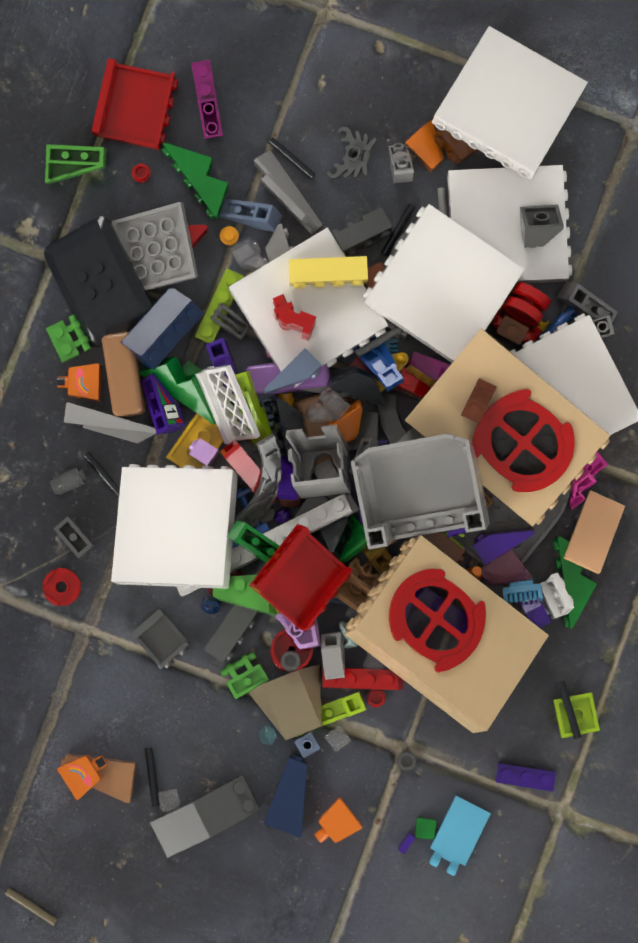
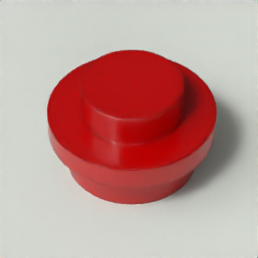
M137 164L133 167L132 177L136 182L144 183L149 180L151 171L147 165Z
M371 689L367 693L366 699L370 706L377 708L385 703L386 696L381 689Z

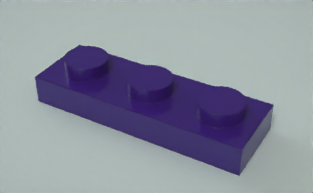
M498 762L495 782L554 791L556 772Z

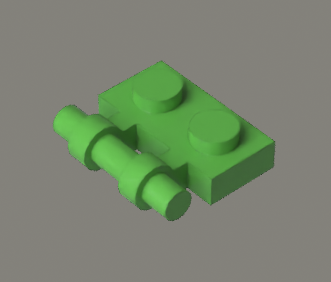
M74 315L68 317L71 323L69 326H66L62 320L46 328L62 363L79 356L80 353L77 348L80 346L83 347L85 352L91 349L90 340L85 336L79 321L76 320ZM73 331H75L78 340L75 342L70 335Z
M254 652L242 655L241 659L234 663L226 664V667L220 670L223 677L228 674L232 676L233 679L226 683L235 699L269 681L260 663L254 667L251 664V661L257 658ZM245 665L248 670L238 675L236 670Z

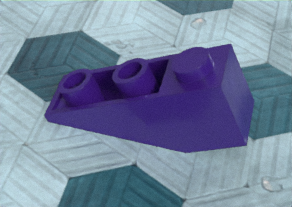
M224 338L205 344L214 368L231 365L234 374H238L228 343Z

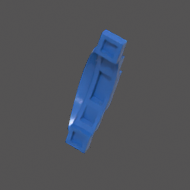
M376 336L370 338L369 341L371 342L376 339ZM385 343L359 357L365 368L371 371L376 380L380 381L387 391L404 382V378L397 370L395 360ZM357 346V347H355V348L352 349V350H353L354 353H355V351H356L357 349H359L360 347Z

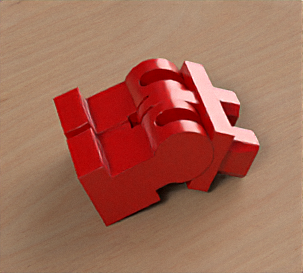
M284 294L273 298V305L275 307L273 315L275 320L279 321L280 328L286 331L292 329L302 333V339L309 341L316 324V316L303 311L300 314L295 313L292 301L287 303Z

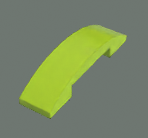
M360 692L321 705L322 726L367 710Z

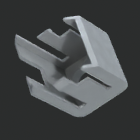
M338 425L322 426L321 429L325 435L307 437L303 429L286 431L285 436L293 449L288 450L289 462L293 464V474H291L292 485L301 499L351 493V475L348 474L350 469L349 448ZM323 456L333 458L334 465L338 470V477L312 480L317 460Z

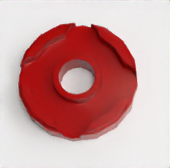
M54 569L46 575L43 581L45 598L56 606L72 604L80 595V579L70 569ZM61 581L67 585V589L63 593L57 590V584Z

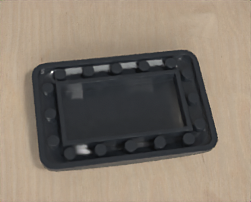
M97 217L45 248L44 256L69 309L76 320L79 321L82 331L90 340L89 344L91 346H102V338L105 335L129 331L153 306L108 218Z

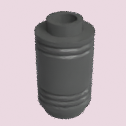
M76 467L53 477L50 484L56 495H62L85 485L87 476L83 469L80 470Z

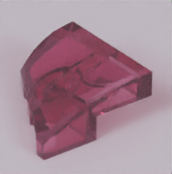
M512 549L481 567V574L490 585L524 581L533 578Z

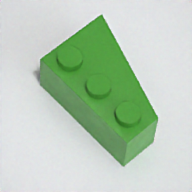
M46 144L45 183L52 184L105 169L107 149L104 147Z
M257 575L230 576L229 589L213 588V597L220 601L276 617V609L249 586Z

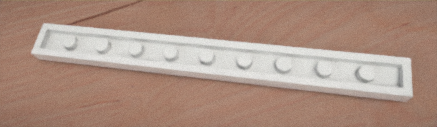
M342 494L263 535L280 546L297 524L306 526L310 530L309 533H312L353 513V510L346 495ZM241 546L233 548L230 573L259 558ZM177 587L180 596L183 597L199 589V587Z

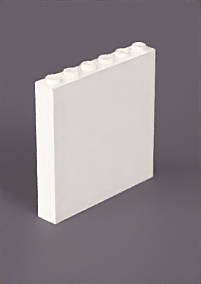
M489 26L434 115L432 124L439 130H447L455 139L465 141L471 148L485 153L488 158L501 162L504 167L515 170L521 177L531 180L588 82Z
M563 165L539 166L531 180L521 177L518 172L511 168L448 170L449 218L525 269L517 282H566L569 276H572V265H568V257H571V247L567 246V238H570V228L566 227V220L569 219V210L565 208L568 192L567 189H564L567 173L563 171ZM558 205L564 229L543 247L524 248L521 233L520 207Z
M428 204L425 208L422 206L416 214L418 219L415 224L411 222L406 229L407 236L404 240L400 239L395 246L397 251L394 256L390 255L385 261L384 265H386V268L383 272L379 271L374 278L376 283L373 288L369 287L364 293L363 297L365 300L363 303L453 363L481 328L486 330L525 269Z
M328 227L229 286L231 295L280 371L285 369L305 348L322 364L321 367L325 364L331 367L337 363V358L342 355L344 358L354 352L352 349L359 346L361 348L370 342L369 339L373 336L378 338L386 333L385 329L388 327V324L384 317L363 303L365 300L363 295L366 292L364 285L352 286L351 283L344 284L343 287H333V284H326L323 288L305 285L306 288L295 289L294 286H289V259L346 257ZM284 294L287 303L292 301L295 313L300 314L303 311L316 316V324L309 341L302 339V333L292 329L286 331L280 328L279 321L275 320L273 315V309H275L273 298Z
M583 313L574 318V323L568 325L566 322L556 327L557 332L551 334L548 331L539 336L541 340L535 343L531 340L522 345L523 349L517 352L515 349L510 351L606 430L609 435L638 422V409L590 315L586 316Z
M136 464L122 467L111 582L122 585L229 589L233 541L227 538L234 526L238 473L228 466H221V469H214L212 466H202V469H195L194 466L189 465L184 466V468H177L174 465H166L165 468H159L157 465H147V468Z

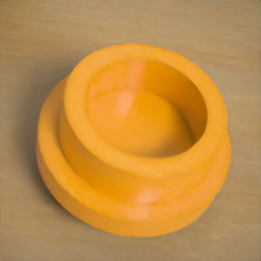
M227 226L221 230L220 239L225 245H233L238 241L239 234L236 228Z

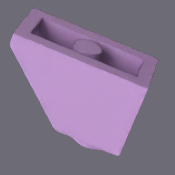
M201 438L198 441L194 440L189 447V450H191L189 454L206 466H211L220 453L218 449Z

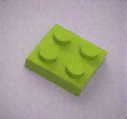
M592 692L569 696L580 733L586 734L600 731ZM562 698L553 699L561 738L573 736Z

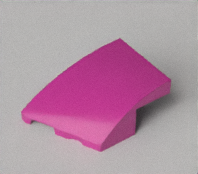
M598 451L596 452V459L590 465L587 463L583 467V474L577 480L574 478L572 481L569 504L572 510L586 500L582 493L597 482L593 476L608 465Z

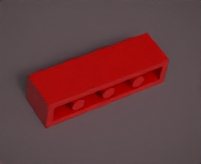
M345 667L344 678L325 680L324 668L322 673L323 688L404 689V680L390 669Z

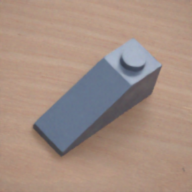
M224 199L219 214L221 218L271 232L275 231L283 216L273 205Z
M305 348L263 389V392L269 394L305 382L310 378L315 379L321 373L319 369L322 364Z

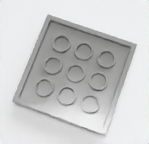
M177 202L112 221L113 228L145 291L198 277L183 202Z

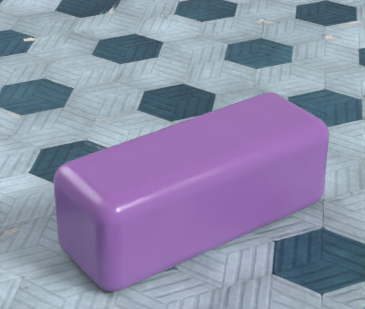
M275 363L249 366L246 371H250L257 396L269 395L265 394L263 389L281 372ZM327 364L323 365L319 369L321 373L315 379L310 378L297 387L293 385L269 394H288L304 391L302 389L326 387L329 385V367Z

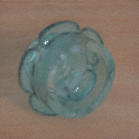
M270 726L264 727L259 731V739L263 744L272 745L276 739V732Z

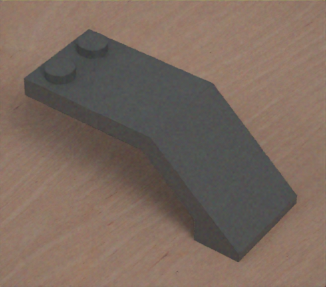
M243 775L199 799L151 821L150 825L166 858L213 837L260 809Z

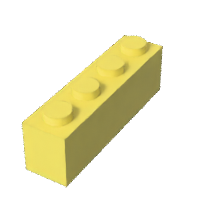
M367 256L289 259L288 262L289 286H294L295 289L306 288L305 285L323 288L326 284H333V287H343L344 284L351 283L352 286H363L368 281Z

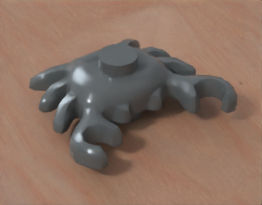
M341 127L338 133L346 132V136L341 138V141L350 142L345 147L346 154L342 158L344 165L334 164L337 172L332 174L328 171L327 175L332 179H337L343 174L345 178L354 174V177L357 178L363 170L364 175L367 176L371 154L377 139L373 138L369 143L368 134H364L362 139L359 131H355L357 137L355 139L348 127Z

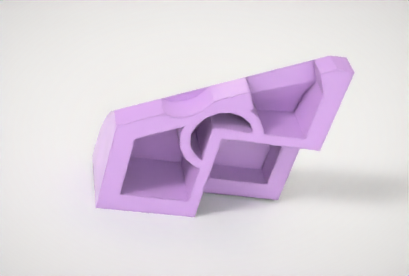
M281 613L276 614V619L281 622L286 629L285 631L293 638L294 643L299 649L321 646L317 618L313 627L305 632L294 626Z

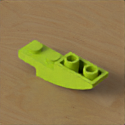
M250 371L236 374L235 377L260 433V437L251 439L256 446L255 443L271 435L272 431L265 408L260 407Z

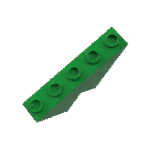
M163 143L164 147L161 150L167 158H172L174 161L172 165L177 173L182 172L185 176L183 181L189 189H194L196 192L194 196L200 204L204 203L207 207L205 212L209 218L218 220L229 185L228 182L209 177L213 164L212 158Z
M176 356L163 359L155 370L144 368L139 372L144 378L155 374L173 398L214 425L216 423L195 376L199 372L186 375Z
M557 536L556 539H553L554 551L558 553V558L555 559L556 568L560 570L561 578L565 582V589L574 602V608L566 616H563L565 628L573 629L597 583L581 575L583 567L563 558L569 541Z

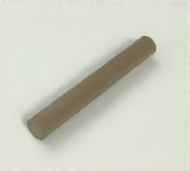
M8 888L6 891V896L54 926L57 922V918L14 890Z

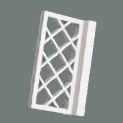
M231 365L215 368L211 366L195 374L225 444L231 443L234 439L239 441L260 437Z

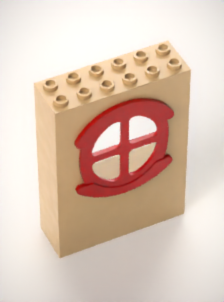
M482 328L405 419L408 424L424 437L448 433L469 439L477 457L482 485L532 527L535 523L539 525L543 521L545 511L548 508L552 510L558 503L557 497L561 493L563 495L566 494L571 488L570 482L574 478L577 480L584 472L583 467L587 463L590 465L596 459V452L599 448L603 450L610 442V435L606 430ZM480 378L497 386L478 424L461 416ZM524 410L537 414L539 421L526 436H522L504 422V415L512 411ZM545 424H549L553 428L557 437L558 451L554 459H549L531 444V440ZM496 426L501 427L518 442L517 447L505 461H499L492 448L491 434ZM526 449L543 462L546 468L538 474L523 475L511 471L510 465Z
M423 536L412 537L401 545L399 549L401 551L398 557L394 556L390 561L389 566L391 567L387 572L384 571L378 579L380 583L377 587L374 586L367 595L369 597L368 600L358 607L357 616L355 619L351 618L344 634L470 732L488 731L549 635ZM428 586L445 589L448 595L439 609L434 612L415 597V592L418 589ZM454 599L460 601L467 615L468 626L465 634L458 631L443 618L444 613ZM408 603L413 604L430 618L429 624L419 638L413 636L406 622L405 609ZM439 625L458 640V645L450 650L439 651L428 648L425 642L434 628Z

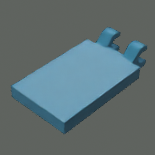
M455 795L430 846L434 853L429 863L437 867L442 857L450 862L446 872L455 876L459 864L466 865L491 813Z

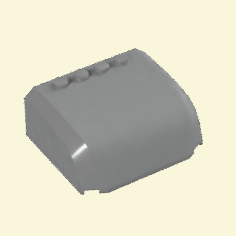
M446 433L370 447L351 461L368 549L386 547L396 539L465 528L466 533L485 530L490 524L477 457L469 439Z

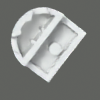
M558 572L550 575L546 581L540 583L543 594L541 602L547 614L552 615L551 619L566 615L574 608L573 599L568 595L565 589V582Z

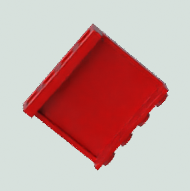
M108 58L91 130L93 136L160 150L161 145L166 140V134H164L165 126L168 127L170 122L169 108L172 109L174 105L173 90H177L178 79H176L175 72H172L170 75L118 64L115 59Z
M297 524L249 586L294 626L306 632L313 627L315 619L319 614L326 610L327 604L338 594V589L342 584L349 580L353 569L346 567L309 533L310 530L306 526Z

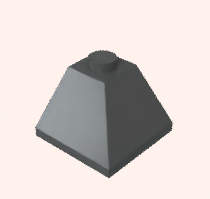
M558 205L520 207L521 233L524 248L543 247L564 229Z

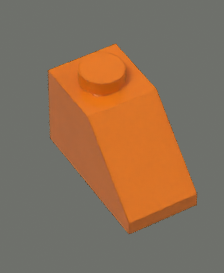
M357 400L328 420L329 425H338L346 442L353 441L359 433L363 410L361 400Z

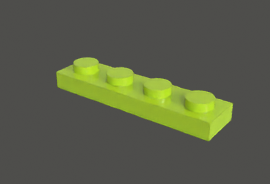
M228 268L226 269L196 332L195 338L206 343L215 341L221 327L209 318L214 314L219 303H223L230 309L234 298L229 291V286L243 279V275ZM222 309L221 313L226 316L227 312ZM217 316L220 321L224 322L221 317Z

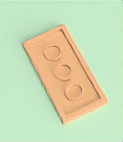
M590 490L563 558L599 574L625 506Z

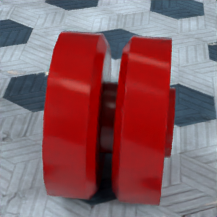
M516 282L510 291L511 296L506 297L501 307L510 316L527 325L538 327L543 318L541 312L547 311L551 300L546 294L526 283Z
M283 629L272 640L270 654L273 663L283 672H294L286 671L281 666L282 655L288 652V648L292 649L294 647L296 649L295 653L300 657V665L296 670L306 668L311 661L313 648L299 649L294 643L293 638L285 631L286 629Z

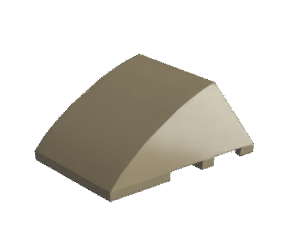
M320 665L296 670L263 683L248 692L285 740L322 727Z

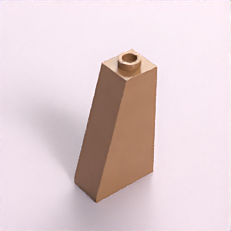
M68 753L65 755V758H62L61 766L85 755ZM105 758L108 765L99 770L103 777L92 788L125 803H130L132 801L137 762Z

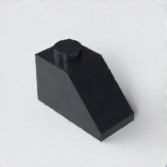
M345 517L320 529L329 551L338 560H340L353 530V525Z

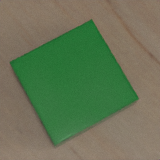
M417 817L415 838L434 840L436 819Z

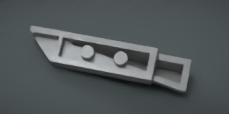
M267 151L254 160V165L264 175L261 179L262 184L313 235L322 227V223L271 151Z
M66 403L65 423L83 425L85 429L137 444L157 434L153 427L73 403Z

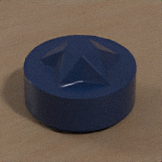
M207 596L202 599L201 609L205 613L215 614L220 611V600L213 596Z

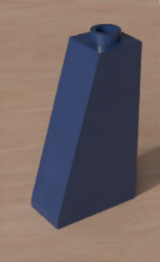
M294 754L293 757L289 756L264 824L300 838L302 835L307 762L304 761L305 758Z

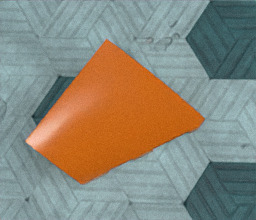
M431 120L405 142V145L430 172L445 160L441 147L435 141L434 135L436 130Z

